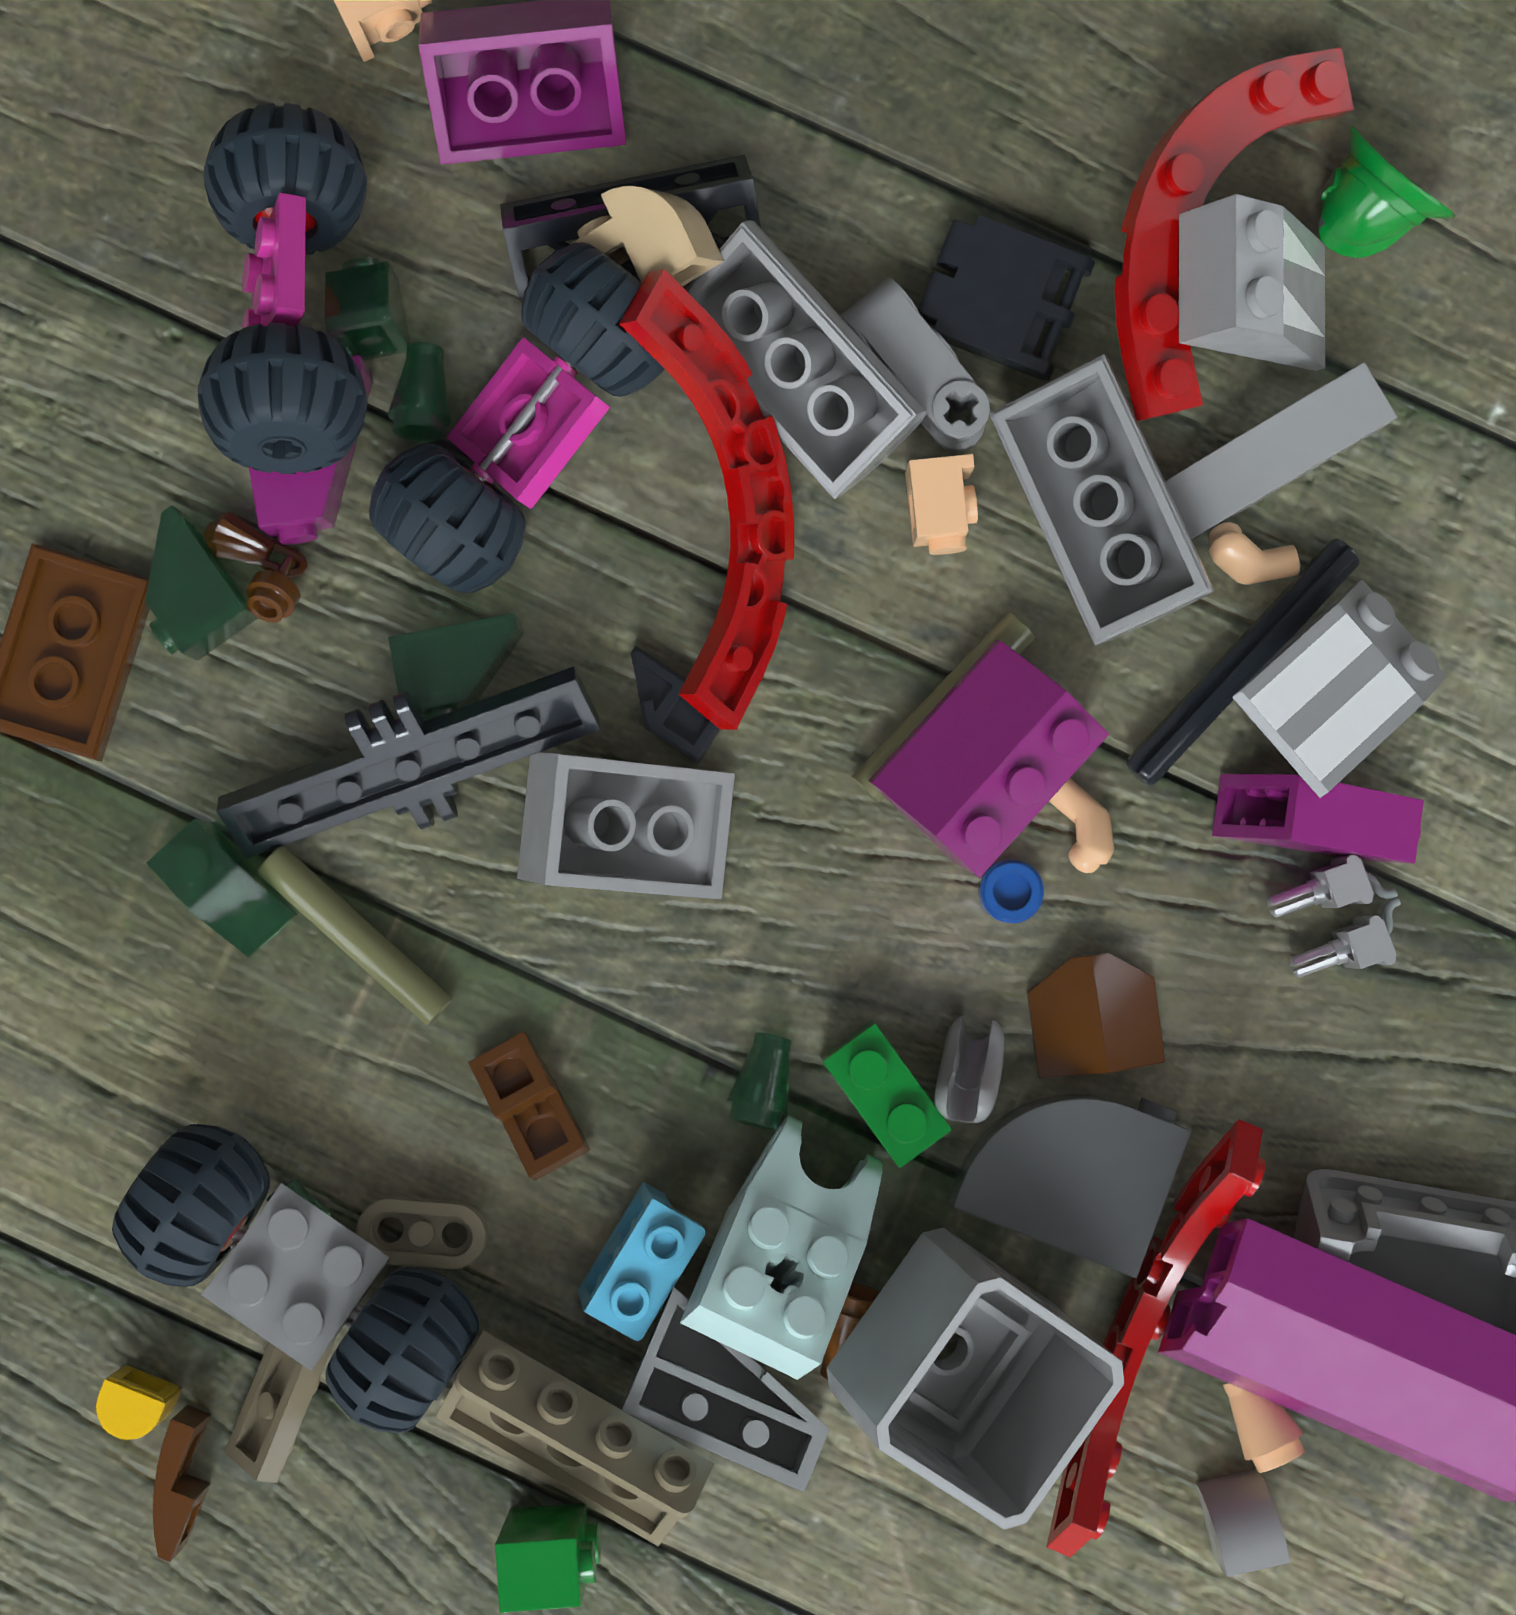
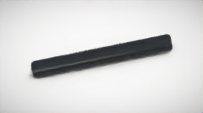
M1336 538L1329 541L1127 758L1126 765L1137 779L1148 786L1158 782L1234 700L1232 697L1293 637L1359 566L1360 560L1357 557L1356 551L1340 539Z

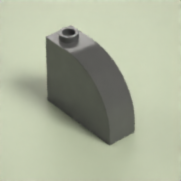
M1086 1094L1054 1095L1037 1099L1010 1111L980 1136L965 1157L948 1200L953 1208L1137 1278L1191 1131L1174 1123L1178 1111L1142 1097L1137 1109L1105 1097Z

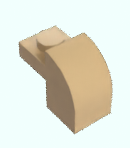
M622 186L601 194L610 216L599 217L582 226L577 232L579 239L573 242L589 243L619 264H623L631 259L641 283L648 272L665 269L681 286H684L724 262L705 220L694 206L676 195L636 186Z

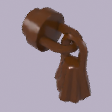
M223 512L213 522H210L203 534L207 547L211 549L214 557L244 562L264 569L255 573L246 589L247 606L251 613L257 618L271 623L279 622L282 618L292 615L301 596L298 587L290 579L304 574L307 569L306 557L298 550L259 533L234 513ZM273 551L287 556L281 564L268 560Z

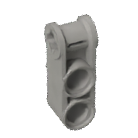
M886 278L840 316L926 410L927 413L921 424L934 441L942 448L953 452L965 451L975 446L982 438L990 413L989 400L985 392L960 364L957 356L944 338L921 317L906 292L893 279ZM950 407L957 413L963 412L965 409L971 412L968 426L961 420L955 421L953 424L947 421Z

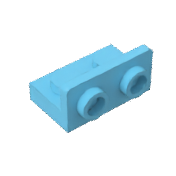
M643 1181L577 1290L583 1311L635 1341L641 1340L704 1238L705 1229L703 1226L675 1210L665 1193Z

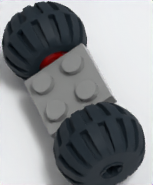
M190 1124L176 1131L157 1150L138 1174L115 1213L112 1225L113 1236L124 1257L139 1273L149 1279L165 1285L189 1287L207 1279L233 1249L201 1296L311 1371L314 1370L343 1326L347 1327L349 1330L333 1353L325 1373L326 1383L336 1403L352 1420L376 1431L403 1433L413 1429L432 1402L436 1401L463 1362L461 1359L479 1332V1316L470 1298L453 1280L429 1269L404 1267L393 1271L379 1286L367 1304L363 1306L360 1304L361 1300L391 1259L389 1256L282 1183L249 1227L270 1188L269 1172L260 1154L244 1137L220 1126Z

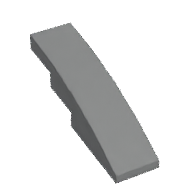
M1364 362L1171 477L1165 483L1191 540H1194L1213 529L1216 525L1227 521L1270 496L1279 488L1330 460L1344 449L1388 425L1397 418V415Z

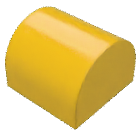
M122 1366L103 1382L96 1402L98 1420L102 1427L116 1438L133 1440L143 1437L171 1414L182 1389H179V1386L131 1366Z

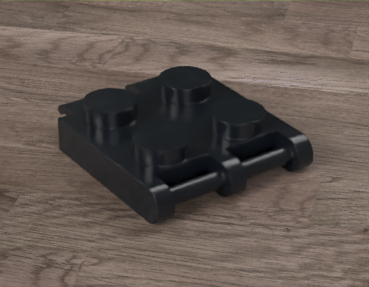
M982 215L978 216L975 226L960 220H953L936 265L955 273V277L952 278L938 272H932L918 307L919 314L926 322L935 325L934 329L948 344L1032 377L1050 380L1054 370V366L1050 363L1063 328L1071 327L1075 314L1070 309L1083 276L1088 277L1091 275L1095 261L1085 255ZM1065 270L1070 271L1071 275L1059 305L1053 304ZM1047 322L1051 326L1037 358L1032 355L1044 324Z

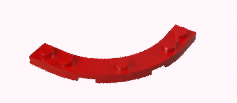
M1341 47L1292 55L1265 62L1222 82L1175 120L1161 137L1146 161L1132 191L1122 223L1121 231L1127 233L1123 254V270L1121 275L1115 277L1114 290L1116 326L1121 356L1137 421L1203 406L1191 346L1179 343V214L1201 207L1216 179L1231 160L1247 145L1265 133L1291 125L1339 117L1354 110Z
M665 269L647 273L619 324L665 368L680 385L697 410L713 443L722 470L730 519V552L723 597L706 642L679 695L720 730H737L776 648L786 614L787 604L780 602L785 561L794 560V513L791 485L785 454L773 416H763L754 392L747 381L752 375L748 364L729 336L709 313Z
M1238 1119L1204 1158L1174 1200V1210L1179 1213L1171 1221L1164 1239L1152 1237L1137 1278L1132 1277L1103 1343L1109 1351L1122 1361L1124 1385L1063 1470L1047 1548L1071 1558L1091 1538L1097 1540L1103 1533L1111 1508L1110 1502L1104 1499L1107 1480L1114 1475L1121 1458L1122 1443L1116 1440L1142 1360L1151 1339L1157 1341L1163 1334L1170 1316L1171 1308L1168 1302L1203 1242L1215 1226L1222 1228L1227 1223L1234 1205L1243 1195L1251 1197L1258 1189L1266 1166L1265 1160L1259 1157L1263 1129Z

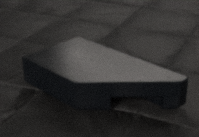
M635 646L630 654L645 729L696 764H699L721 730L679 695L686 681L684 677Z

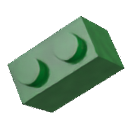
M872 1020L820 1057L823 1064L899 1169L952 1131L946 1120Z
M586 1504L514 1508L509 1510L495 1543L499 1612L581 1607L586 1584L596 1583V1564L601 1562L599 1524H588Z

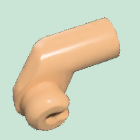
M1232 522L1220 523L1209 533V553L1213 562L1237 583L1249 585L1299 575L1300 562L1294 545L1261 550L1245 534H1242V529L1236 523Z
M1070 778L1049 802L1075 824L1077 842L1068 853L1070 862L1083 873H1093L1099 868L1100 864H1107L1114 852L1111 817L1105 807Z

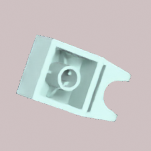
M789 1115L778 1127L735 1199L728 1206L680 1323L798 1380L822 1363L867 1244L881 1182L882 1162L867 1154L864 1160L859 1161L850 1179L840 1189H827L818 1186L807 1177L800 1163L799 1152L802 1143V1121ZM774 1278L780 1285V1293L770 1286Z

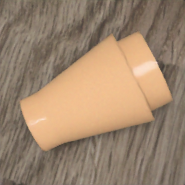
M1224 1382L1222 1384L1229 1398L1244 1459L1252 1460L1258 1473L1280 1467L1305 1452L1299 1439L1304 1432L1283 1406L1230 1383Z

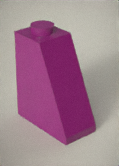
M360 355L351 356L360 369L368 403L373 384L371 370ZM358 438L341 460L318 471L280 474V472L266 473L256 471L249 467L258 527L271 538L279 537L281 544L310 542L318 538L317 530L334 528Z
M1221 774L1212 836L1336 856L1356 855L1358 858L1368 861L1415 864L1418 842L1421 836L1424 800L1338 783L1328 793L1319 798L1300 775Z

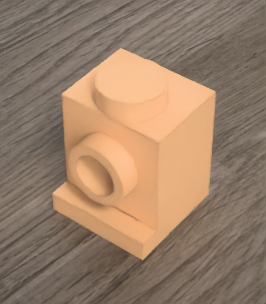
M333 0L363 62L375 57L371 50V45L379 41L394 42L407 36L414 29L415 24L420 22L421 13H423L421 8L432 4V0Z
M973 454L909 460L905 476L913 547L928 546L929 554L932 555L952 554L967 550L966 535L969 531L968 524L977 523L978 520L974 485L964 486L963 480L969 479L975 467Z

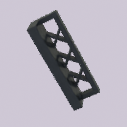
M745 154L500 204L502 228L519 299H523L524 291L531 278L527 275L522 250L545 245L554 250H559L570 245L565 241L578 240L577 232L582 226L599 217L610 216L601 194L614 188L636 186L676 195L694 206L707 225L718 210L743 205L746 221L753 220L761 228L754 181ZM710 230L718 249H720L730 236L722 238ZM631 259L621 264L633 275H638Z

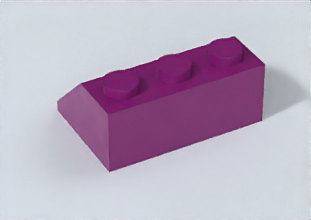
M540 0L421 13L418 46L440 165L626 145L610 0Z
M996 639L868 781L955 864L980 878L1107 738L1109 733L1064 688L1001 640Z

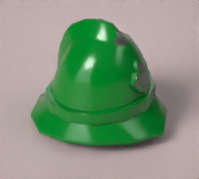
M1352 125L1350 127V154L1340 163L1343 168H1336L1323 187L1320 195L1322 200L1321 216L1317 225L1319 238L1328 249L1341 256L1359 259L1386 250L1414 226L1418 227L1426 218L1453 219L1456 215L1426 190L1390 165Z

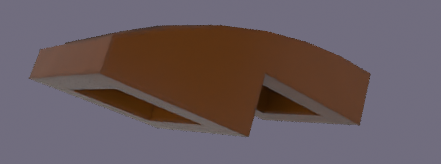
M523 1031L468 1062L494 1117L503 1123L529 1178L536 1181L591 1150L564 1097L526 1032Z
M190 1405L185 1406L170 1420L163 1440L154 1484L153 1525L158 1557L169 1562L187 1544L211 1484L187 1474L211 1416L210 1413Z

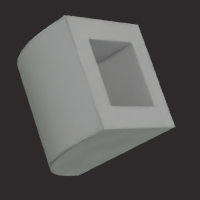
M1257 1469L1196 1483L1213 1557L1226 1577L1291 1562L1273 1498L1261 1473H1258Z

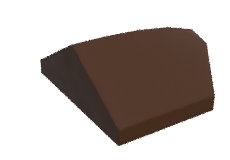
M1110 953L1071 957L1027 992L1038 1078L1111 1073L1165 1063L1154 977Z

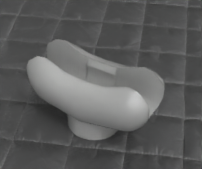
M964 1016L957 1017L948 1028L934 1097L936 1108L945 1119L965 1123H980L985 1121L991 1114L998 1094L1004 1058L1005 1037L998 1021L992 1020L989 1036L981 1040L971 1039L966 1034Z

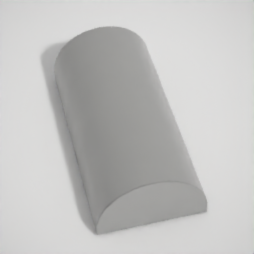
M753 220L742 222L719 249L724 262L694 279L685 290L729 336L748 364L752 375L747 381L754 392L763 416H773L781 441L826 491L836 499L858 484L890 456L917 428L927 412Z
M1105 354L989 414L1094 645L1105 643L1150 624L1215 591L1111 363Z

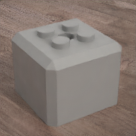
M945 1228L923 1232L827 1366L829 1390L879 1450L1004 1530L1028 1522L1124 1385L1123 1364L1118 1357L1061 1308ZM956 1333L958 1343L954 1352L945 1359L935 1360L952 1335Z

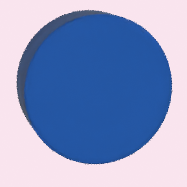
M1005 860L995 863L983 874L978 887V896L983 909L993 919L1004 923H1019L1029 919L1038 911L1044 897V886L1040 875L1031 865L1020 860Z

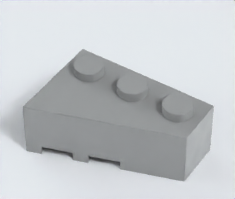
M673 1287L664 1303L620 1409L644 1423L805 1492L830 1429L751 1357L681 1324L680 1321L689 1300Z

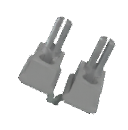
M1335 856L1330 861L1331 865L1309 872L1311 880L1307 881L1306 884L1268 897L1267 903L1268 907L1304 894H1309L1307 897L1271 909L1270 912L1275 918L1311 905L1320 904L1322 908H1339L1348 904H1369L1373 901L1374 893L1379 897L1390 899L1383 907V919L1376 915L1355 916L1352 921L1353 924L1331 932L1333 940L1329 941L1328 944L1290 957V966L1293 967L1331 953V956L1293 969L1292 972L1296 977L1300 978L1336 964H1343L1344 968L1363 969L1374 964L1392 965L1396 962L1397 954L1389 934L1393 928L1392 911L1395 907L1401 905L1395 888L1384 889L1376 877L1365 871L1362 860L1358 856Z

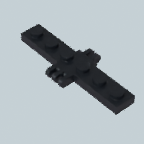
M575 666L426 721L422 718L407 691L393 695L394 706L399 718L394 719L384 700L369 704V712L375 727H370L360 709L345 713V721L358 746L219 796L216 812L246 859L393 806L398 815L410 812L421 830L435 824L429 804L433 803L444 821L458 817V811L452 796L459 794L457 782L600 730L599 715Z

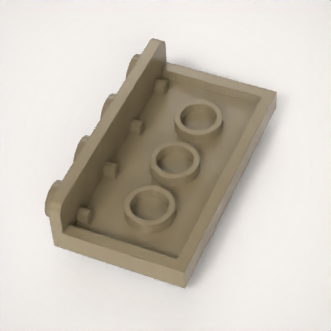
M484 1330L460 1369L452 1388L435 1417L657 1546L660 1545L679 1519L686 1518L694 1509L715 1464Z

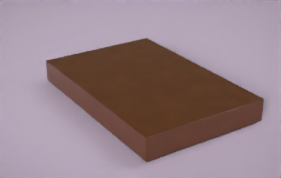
M32 543L0 642V732L102 762L158 582L144 576Z

